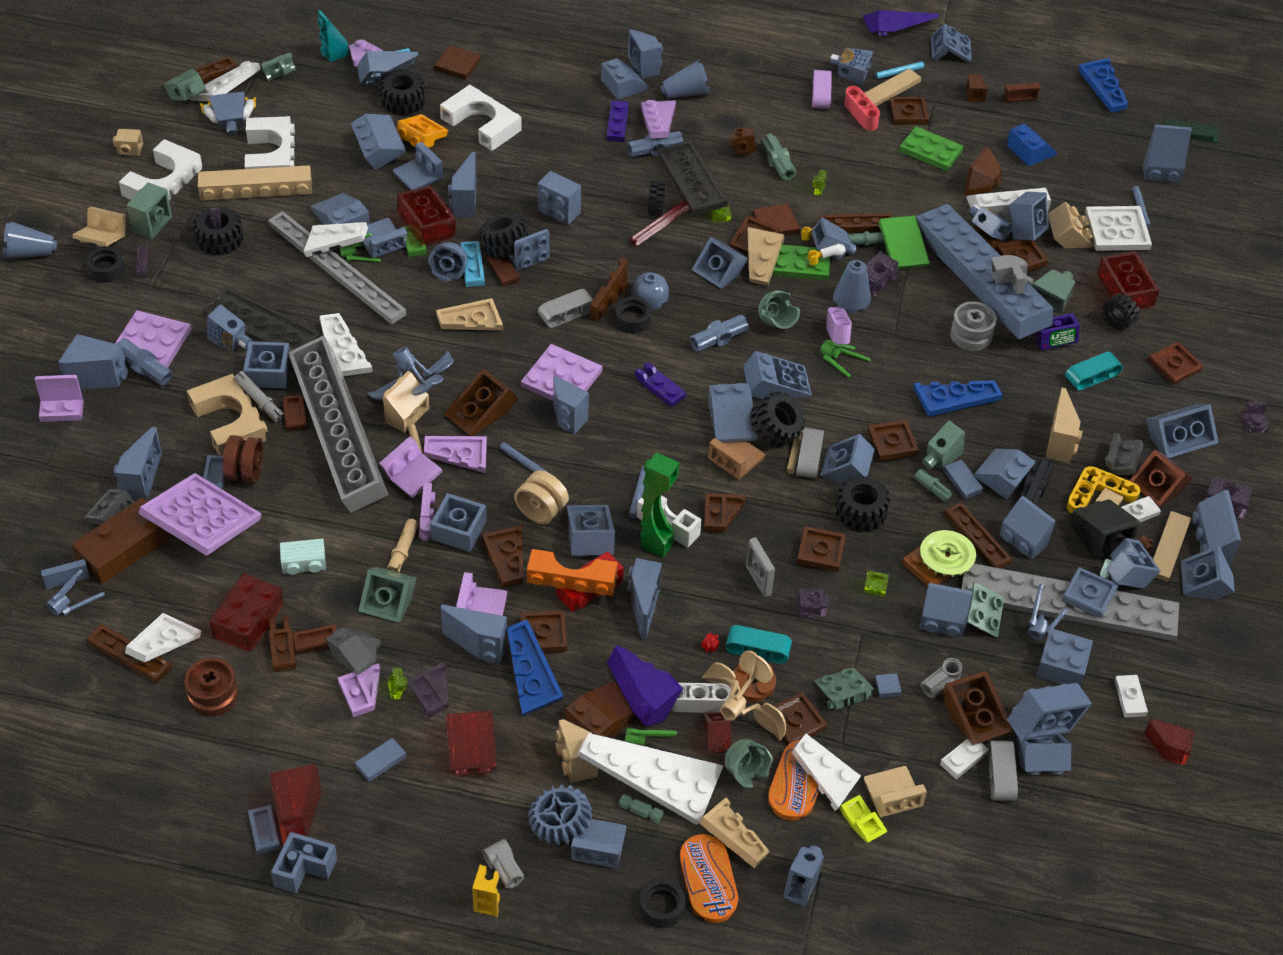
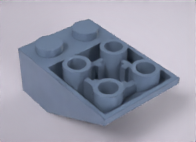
M755 351L743 365L746 382L749 383L751 395L763 399L768 394L776 393L777 391L782 392V394H789L790 398L811 397L812 395L805 366Z

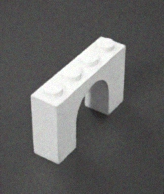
M468 85L440 104V118L451 126H455L471 115L479 114L492 118L490 122L478 129L479 143L490 151H493L522 131L521 116L471 85Z
M290 116L246 118L248 144L272 143L278 145L279 148L266 154H245V169L294 166V160L291 159H295L294 148H292L295 147V139L292 136L295 135V126L291 124Z
M164 139L153 149L155 163L173 172L165 178L148 179L130 171L119 181L121 195L132 200L139 190L149 182L167 189L170 200L201 171L200 154Z

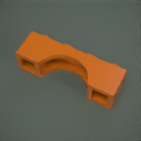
M532 549L527 566V583L613 596L618 562L596 559L586 568L568 569L556 561L553 552Z

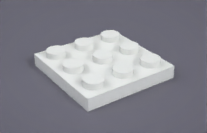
M1140 206L1086 207L1085 215L1093 235L1092 240L1095 251L1151 249L1152 243Z

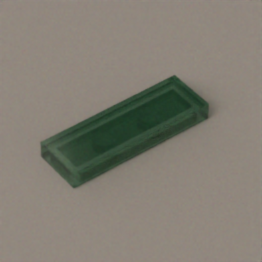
M1166 118L1165 125L1190 127L1192 129L1191 139L1218 142L1219 126Z

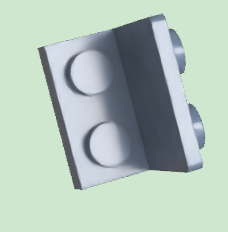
M944 23L931 36L932 58L938 61L949 50L968 63L972 61L970 39L968 36L957 32L955 28L949 27Z
M422 142L416 144V159L393 169V174L412 192H416L443 179V162Z
M386 218L368 224L366 234L371 233L372 236L361 241L373 259L406 247L407 231L404 227L396 229L391 220Z
M548 229L514 242V254L507 257L516 271L550 258V232Z
M595 819L589 820V828H584V835L578 834V838H573L571 860L618 869L627 829L626 825Z

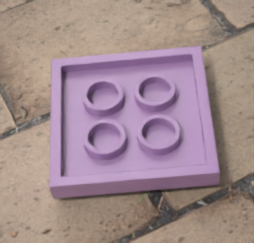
M136 310L115 344L122 338H126L140 349L142 348L153 353L156 356V360L168 368L192 330L191 324Z
M551 344L522 379L521 387L553 401V377L555 375L587 392L601 374L602 366Z

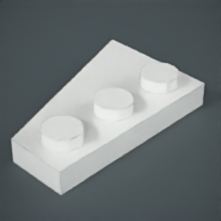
M366 222L314 225L306 243L304 254L306 257H309L315 251L322 250L323 253L336 245L344 247L364 241L368 226Z
M162 613L126 646L125 653L138 660L147 662L200 638L201 630Z

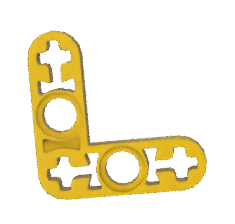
M1086 467L1069 497L1067 510L1073 513L1079 507L1088 506L1095 490L1102 492L1104 488L1122 496V501L1132 503L1138 499L1140 487L1131 481L1096 467ZM1090 475L1093 476L1091 482L1087 481ZM1106 482H1112V483H1114L1116 486H1115V487H1109V486H1107L1105 483H1106ZM1086 488L1089 493H1082L1079 489ZM1077 500H1081L1080 504L1076 506Z

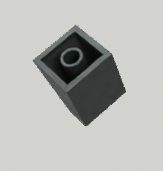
M1107 499L1075 509L1069 524L1093 559L1098 560L1110 556L1125 538L1134 539L1140 522L1112 500Z

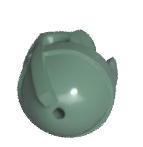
M776 290L765 294L759 304V316L763 323L771 327L787 329L798 321L800 309L790 304V293Z
M742 739L735 742L728 749L725 756V765L729 773L742 786L751 788L753 787L751 778L755 776L764 778L769 775L768 770L773 757L765 746L750 739Z

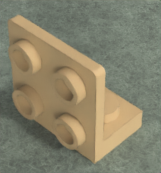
M90 207L88 208L87 227L74 233L73 238L78 239L82 243L91 242L99 247H108V245L117 242V240L125 236L126 214Z
M906 766L864 777V783L879 817L922 807L927 791L923 784L915 786Z

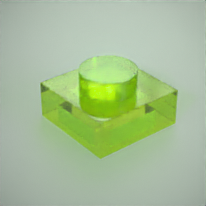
M820 169L818 176L814 177L812 184L815 187L814 195L821 196L827 178L826 170Z
M729 203L710 204L713 222L731 221Z
M868 570L864 592L885 596L889 574Z
M393 668L388 679L391 699H400L403 690L407 688V678L403 677L402 668Z

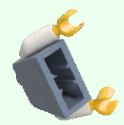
M244 92L209 95L210 101H208V104L203 105L200 103L202 113L213 123H217L220 129L226 128L227 134L232 136L238 133L237 127L244 126L246 118L250 117L253 109L256 107V97L248 99V97L244 96Z
M821 217L813 229L803 227L801 230V239L804 241L810 240L811 234L813 235L816 249L818 250L809 251L807 260H810V265L818 264L820 257L833 256L841 259L845 253L853 255L856 250V245L850 243L848 233Z

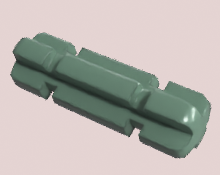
M623 794L619 800L621 808L626 810L629 808L630 812L646 819L650 817V820L659 823L663 817V810L656 807L653 809L652 805L636 798L632 800V797Z

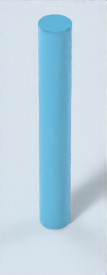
M921 61L876 72L875 78L881 79L898 75L907 69L912 71L924 68V63Z

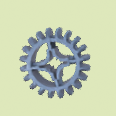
M562 784L559 789L552 785L551 791L548 792L543 789V796L536 795L537 802H531V810H528L529 824L532 827L533 833L541 841L546 840L549 845L554 841L558 846L561 841L569 844V840L578 838V834L584 835V828H589V820L592 819V808L590 803H588L587 796L582 794L579 788L574 790L571 785L566 789Z

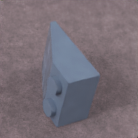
M367 51L357 64L360 84L375 86L380 83L383 76H387V73L408 69L418 56V52Z
M1155 124L1143 163L1144 180L1181 182L1192 131L1190 127Z
M472 152L453 175L452 185H448V196H452V199H449V210H453V217L475 218L476 152Z
M345 193L310 206L323 225L366 222L367 225L370 224L369 211L359 200Z
M749 383L709 385L708 406L715 438L720 442L757 440L756 432L754 433L752 430L753 426L750 424L753 402Z
M151 427L120 457L118 465L114 467V477H117L118 481L117 489L127 490L134 501L140 498L148 500L162 456L156 427Z
M567 506L571 555L577 557H586L587 555L600 556L607 551L614 555L615 530L609 506Z
M636 558L635 565L630 566L628 579L630 580L627 592H631L630 602L641 639L646 640L660 592L662 563Z
M442 604V634L479 660L501 664L507 645V617Z

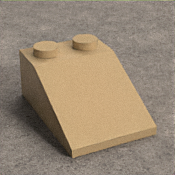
M1062 388L1054 413L1046 458L1070 463L1072 455L1076 456L1079 444H1076V442L1080 443L1083 431L1079 430L1080 420L1066 388Z

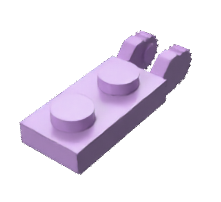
M432 483L423 484L419 538L424 542L431 539L430 523L433 519L434 509L430 508V504L435 503V492H431Z

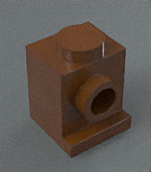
M968 74L966 83L967 101L985 102L988 87L986 82H983L982 75Z

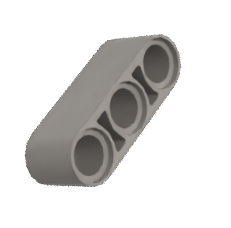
M579 289L542 304L538 309V314L548 327L553 328L589 314L590 304L593 299L585 289Z
M804 428L796 476L817 478L824 430Z
M989 740L988 765L991 798L996 801H1017L1018 783L1013 741Z

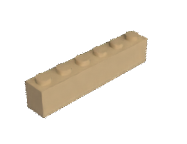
M308 165L198 172L200 201L312 194L311 168Z

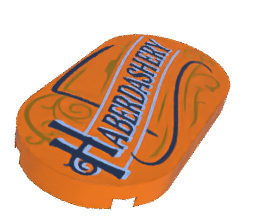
M800 740L790 743L785 748L768 795V802L773 812L778 817L790 821L799 820L800 817L809 815L819 793L817 782L811 775L805 772L791 753Z
M699 834L692 836L685 841L680 851V864L691 909L694 914L704 918V921L709 923L726 921L732 916L738 905V893L726 847L718 838L711 835Z

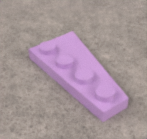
M648 100L641 102V111L650 139L668 138L676 101L656 102Z

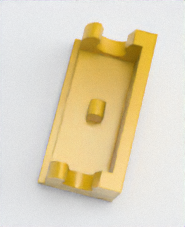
M480 865L472 888L474 912L497 917L500 901L497 889L499 874L498 871H495L493 879L486 880L484 878L486 866Z

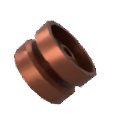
M230 435L227 439L223 455V475L225 480L238 481L242 477V480L246 483H257L263 464L262 439L248 437L245 441L243 436Z
M206 658L193 664L186 672L184 683L190 706L196 713L203 716L216 717L225 714L234 707L238 700L239 692L233 667L227 661L219 658Z

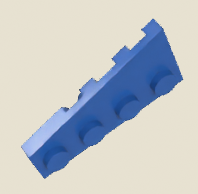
M1110 58L1079 64L1078 71L1111 113L1127 109L1128 103L1123 90L1119 87V80L1114 75L1115 70L1110 65Z
M995 380L969 381V384L950 382L948 385H939V382H931L930 385H921V383H914L913 389L928 417L999 401L1003 395Z
M528 620L507 627L522 717L564 699Z

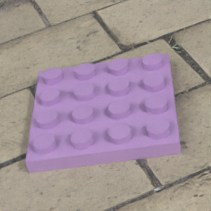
M196 473L142 505L139 509L140 515L206 556L258 522L261 517L260 512Z

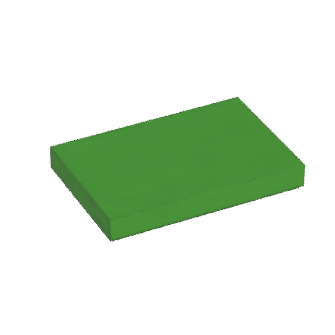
M916 216L879 220V226L892 270L928 267L929 260Z

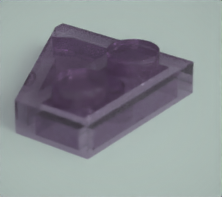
M445 662L406 680L407 687L428 717L449 708Z

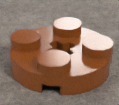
M739 662L733 672L741 690L750 678V674L742 670ZM774 672L769 682L762 683L759 681L755 685L750 684L742 695L747 702L758 703L774 693L776 686Z

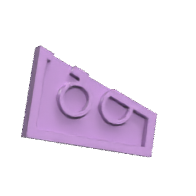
M425 436L424 455L427 458L486 473L487 436Z

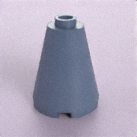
M700 60L693 62L662 81L663 85L660 86L663 96L666 95L667 98L710 94V86H706L708 79Z
M7 221L3 240L4 247H6L3 248V259L50 256L52 252H56L57 241L54 240V236L13 221Z
M853 260L848 263L833 293V301L836 302L837 307L843 308L848 313H857L861 309L864 311L871 302L867 267L865 263L859 260Z

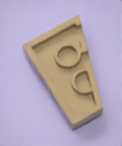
M748 227L749 280L751 283L769 285L784 241V234Z
M492 298L436 310V316L441 329L503 330L502 321Z
M724 798L703 816L700 824L743 858L745 862L755 868L766 858L770 851L753 830H749L744 826L742 816L739 813H734L729 807L730 801Z

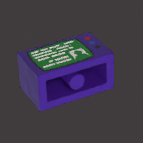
M1074 313L1055 316L1052 319V326L1035 332V339L1041 350L1078 343L1080 325Z

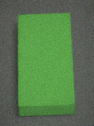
M420 224L404 226L407 231L406 251L408 257L427 254Z

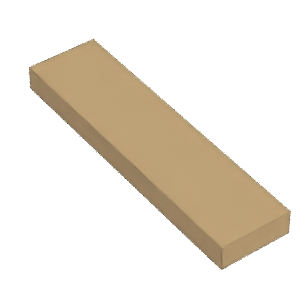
M907 69L865 92V94L875 106H878L889 100L890 97H894L920 83L921 77L911 69Z
M1173 511L1170 512L1153 561L1161 571L1155 578L1165 582L1169 581L1191 520L1190 517Z

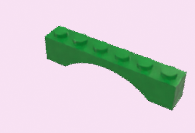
M656 452L651 459L646 461L643 468L645 471L643 479L644 491L642 494L644 503L641 508L643 517L640 523L642 526L640 539L642 549L664 558L673 545L674 529L664 514L661 496L671 488L678 478L679 462Z

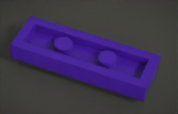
M611 101L607 141H625L629 102Z

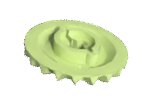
M941 530L929 534L923 540L920 548V557L923 559V564H927L928 570L933 569L935 574L939 572L943 576L951 575L953 578L956 574L961 576L963 572H968L973 567L976 551L970 540L962 534ZM950 552V557H946L945 553Z

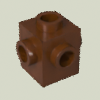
M753 127L737 128L735 131H731L732 138L729 139L730 148L734 149L735 155H747L750 152L757 151Z

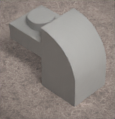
M1013 255L992 257L991 273L996 285L1012 282L1016 294L1025 293V285L1028 283L1027 263L1022 258Z

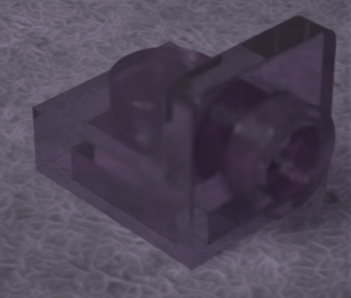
M1247 402L1242 417L1248 433H1268L1270 427L1264 413L1267 407L1266 402Z

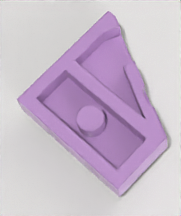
M379 663L372 665L359 675L352 672L338 677L339 686L353 717L375 710L380 676Z

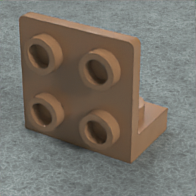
M714 438L709 442L708 459L738 480L765 458L763 452L747 441L722 443Z

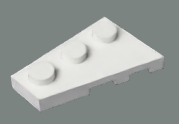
M807 734L802 737L791 752L805 772L811 775L819 785L817 788L822 794L825 793L832 802L830 805L835 811L861 777Z

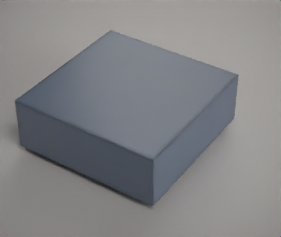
M897 674L875 675L874 680L879 698L901 696Z

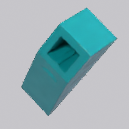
M319 10L317 23L320 27L319 38L322 44L320 47L322 55L326 56L330 62L349 56L347 40L323 12Z

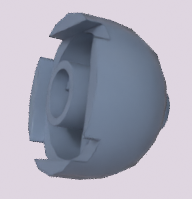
M443 242L437 245L428 259L433 275L443 281L459 279L465 272L468 262L463 248L452 242Z
M653 272L643 273L634 280L631 288V297H639L646 300L652 310L662 307V304L668 302L669 286L661 275Z

